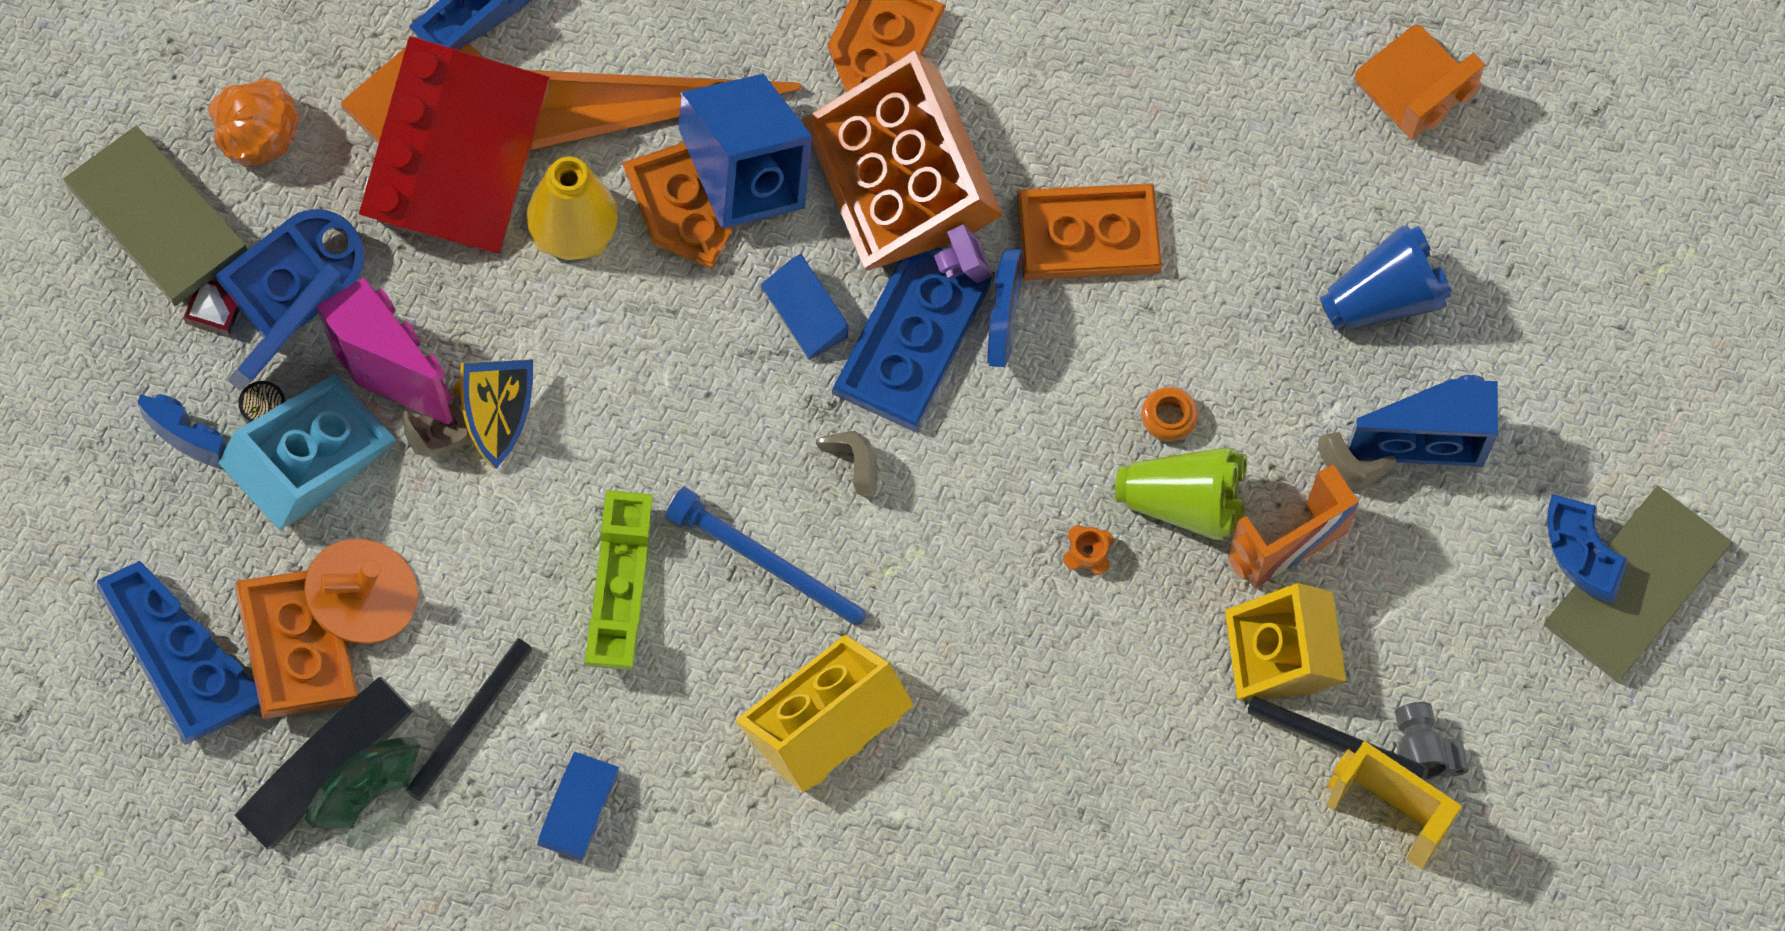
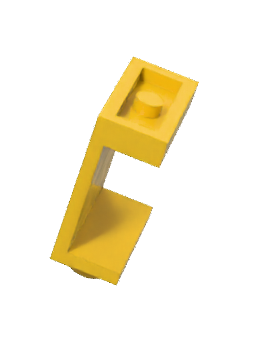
M1366 741L1362 743L1356 753L1347 749L1334 768L1333 776L1326 785L1327 788L1332 790L1326 806L1332 810L1336 809L1349 788L1356 781L1422 825L1424 828L1406 858L1420 869L1425 867L1442 842L1462 805Z

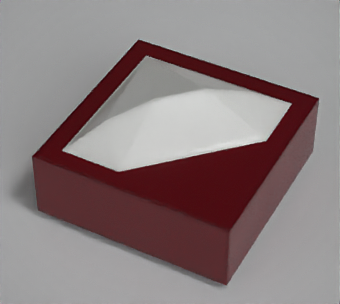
M211 280L193 293L183 318L185 324L229 337L240 308L219 282Z

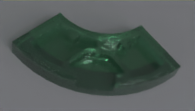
M400 737L376 743L356 753L341 764L322 784L314 796L304 820L312 828L353 829L357 818L371 801L387 791L408 787L421 744L414 737Z

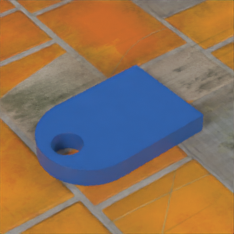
M323 209L305 210L287 219L217 273L215 279L260 335L264 337L328 263L341 273V278L318 305L354 284L363 268L364 248L356 229L341 215ZM337 230L343 233L347 239L346 251L338 255L327 252L322 244V237L325 232ZM317 306L297 330L319 314Z

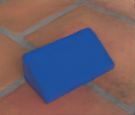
M802 254L793 257L761 284L762 290L808 360L848 338L849 326Z

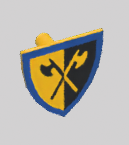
M533 359L461 363L460 380L454 385V394L457 398H461L462 412L471 439L478 452L493 469H497L512 451L523 430L531 403Z

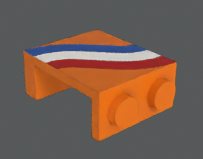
M1333 464L1317 473L1306 504L1314 519L1268 546L1247 516L1238 520L1229 548L1230 555H1228L1233 570L1241 579L1247 577L1254 589L1346 535L1359 501Z

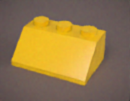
M844 634L740 715L735 721L778 774L804 793L810 787H814L824 781L828 773L847 758L857 755L864 748L865 744L881 731L895 725L901 716L911 709L914 704L890 663Z

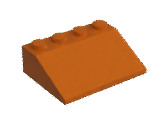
M915 50L802 119L804 126L812 135L813 148L863 267L868 271L950 244L951 240L947 232L963 224L975 233L1003 216L939 69Z

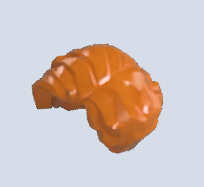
M261 78L248 84L230 85L224 88L210 102L208 109L215 126L214 142L227 158L234 160L235 163H239L243 167L263 166L275 161L287 153L289 146L295 139L299 114L293 97L277 81Z

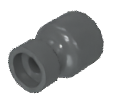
M1409 703L1395 711L1398 730L1404 733V737L1401 738L1397 745L1398 754L1428 766L1429 772L1426 779L1435 778L1442 774L1463 775L1469 771L1463 742L1457 739L1443 738L1439 733L1432 730L1435 719L1430 703Z

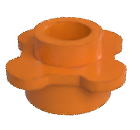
M1081 525L1072 527L1068 532V539L1071 542L1070 548L1063 558L1065 566L1070 570H1076L1080 567L1090 569L1096 575L1104 574L1110 565L1107 560V553L1114 543L1112 534L1106 530H1099L1094 527H1083ZM1089 546L1093 549V552L1088 554L1084 551V548Z

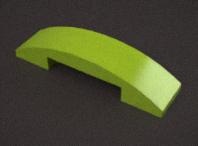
M606 490L601 526V545L592 617L589 622L585 666L633 670L647 565L653 494Z

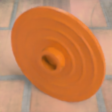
M347 539L328 546L313 560L305 579V599L314 619L328 633L350 643L376 644L389 640L408 625L417 606V583L408 564L394 550L372 540Z

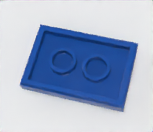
M328 263L227 380L238 390L245 389L341 278V273Z

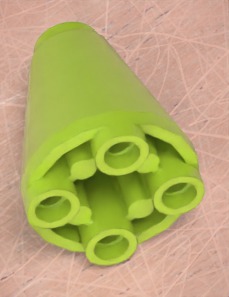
M1217 448L1132 462L1130 466H1120L1115 483L1116 502L1126 503L1129 509L1208 538L1228 540L1229 537L1233 536L1238 520L1245 516L1244 499H1238L1239 481L1244 482L1246 478L1247 455L1237 453L1235 448Z

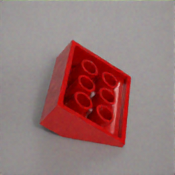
M409 36L359 215L500 254L551 77Z

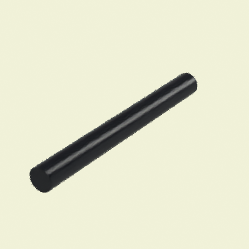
M520 638L515 640L406 788V792L418 801L424 798L532 651V647Z
M1256 696L1252 698L1248 707V714L1343 753L1347 749L1356 753L1364 742L1362 739ZM1369 743L1425 781L1429 772L1428 766Z

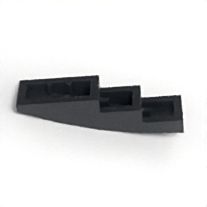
M378 677L307 740L234 816L266 849H274L299 820L308 813L315 796L328 778L356 754L387 741L412 714L414 709L383 677ZM358 771L352 774L348 778V780H351L358 773Z

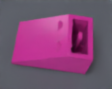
M363 277L317 306L332 352L357 386L447 425L453 422L448 405L453 400V397L442 381L446 375L441 365L431 353L424 356L418 349L421 343L417 334L407 321L399 324L393 316L396 312L395 307L382 288L374 291Z

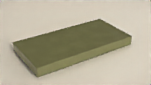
M137 125L63 178L68 189L174 307L215 278L217 273L248 250L240 237Z
M1657 485L1607 546L1615 553L1627 557L1628 566L1614 604L1600 601L1575 585L1547 618L1544 626L1619 683L1728 550L1732 541Z

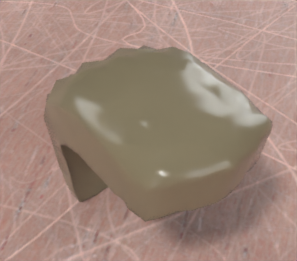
M454 404L449 405L453 422L447 425L427 415L415 417L410 411H404V432L407 442L414 453L426 457L438 456L471 441L463 412Z
M856 431L837 433L816 439V445L821 451L853 455V485L856 493L873 497L876 494L878 481L877 458L868 439Z
M1340 432L1325 434L1318 439V451L1327 467L1333 464L1350 489L1360 491L1392 471L1397 465L1394 456H1387L1371 462L1359 461L1350 452Z

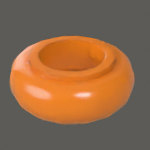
M1170 386L1158 388L1150 393L1144 401L1141 411L1143 426L1148 433L1156 439L1166 442L1181 441L1189 436L1196 427L1199 416L1196 402L1191 395L1180 388ZM1163 405H1174L1183 413V419L1176 424L1164 423L1158 418L1157 409Z

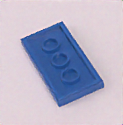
M940 247L899 260L832 388L833 395L913 432L917 431L995 278V272L992 271V277L978 284L965 273L949 280L946 273L940 272L934 257L944 250Z

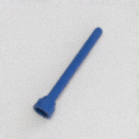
M683 486L673 498L665 513L667 520L680 528L684 525L691 529L694 526L698 527L851 624L861 625L864 623L866 612L863 608L706 511V505L700 501L701 496Z

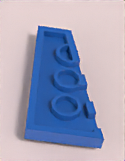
M141 561L97 580L99 593L185 745L261 709L256 685L244 673V668L232 655L228 656L211 639L212 635L200 622L196 623L181 608L179 600Z

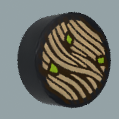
M256 381L249 384L241 392L238 405L243 420L248 424L286 402L283 391L276 384L269 381Z

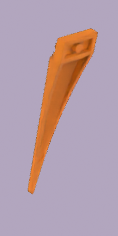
M529 70L551 77L530 151L677 118L680 115L681 92L733 80ZM770 81L779 94L796 91L803 86L799 82Z

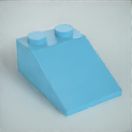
M334 373L234 431L218 464L279 530H282L316 509L390 448L396 439Z

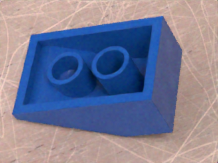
M1478 375L1460 376L1457 379L1447 380L1356 419L1347 447L1359 461H1375L1387 456H1394L1397 463L1484 467L1498 436V381H1485L1483 377Z

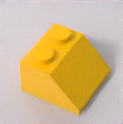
M1295 583L1225 610L1237 700L1249 701L1254 696L1261 699L1310 695L1346 682L1332 591Z

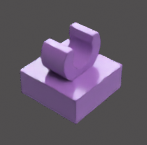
M964 224L947 232L953 248L943 250L934 256L941 273H946L949 280L965 273L977 284L993 276L976 234Z

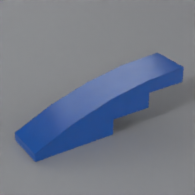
M439 0L413 22L409 28L418 38L459 50L511 17L532 0Z

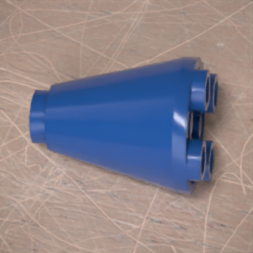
M1407 224L1397 228L1328 287V294L1319 297L1335 331L1344 326L1348 330L1433 312L1447 306L1445 299L1451 297V287L1440 266L1433 270L1431 269L1426 259L1431 256L1429 252L1431 248L1419 225L1412 229Z

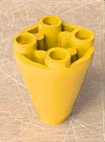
M562 157L548 168L531 196L527 208L528 229L534 239L535 246L542 253L565 260L597 257L604 253L607 244L614 237L618 224L617 204L608 187L586 163L576 157Z

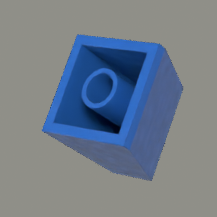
M764 73L681 92L678 129L718 223L722 228L805 209L812 135Z

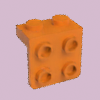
M1413 25L1358 68L1354 80L1412 141L1424 130H1432L1447 117L1449 110L1459 102L1464 104L1477 94L1482 87L1480 79L1485 64L1474 52L1458 64L1422 26Z

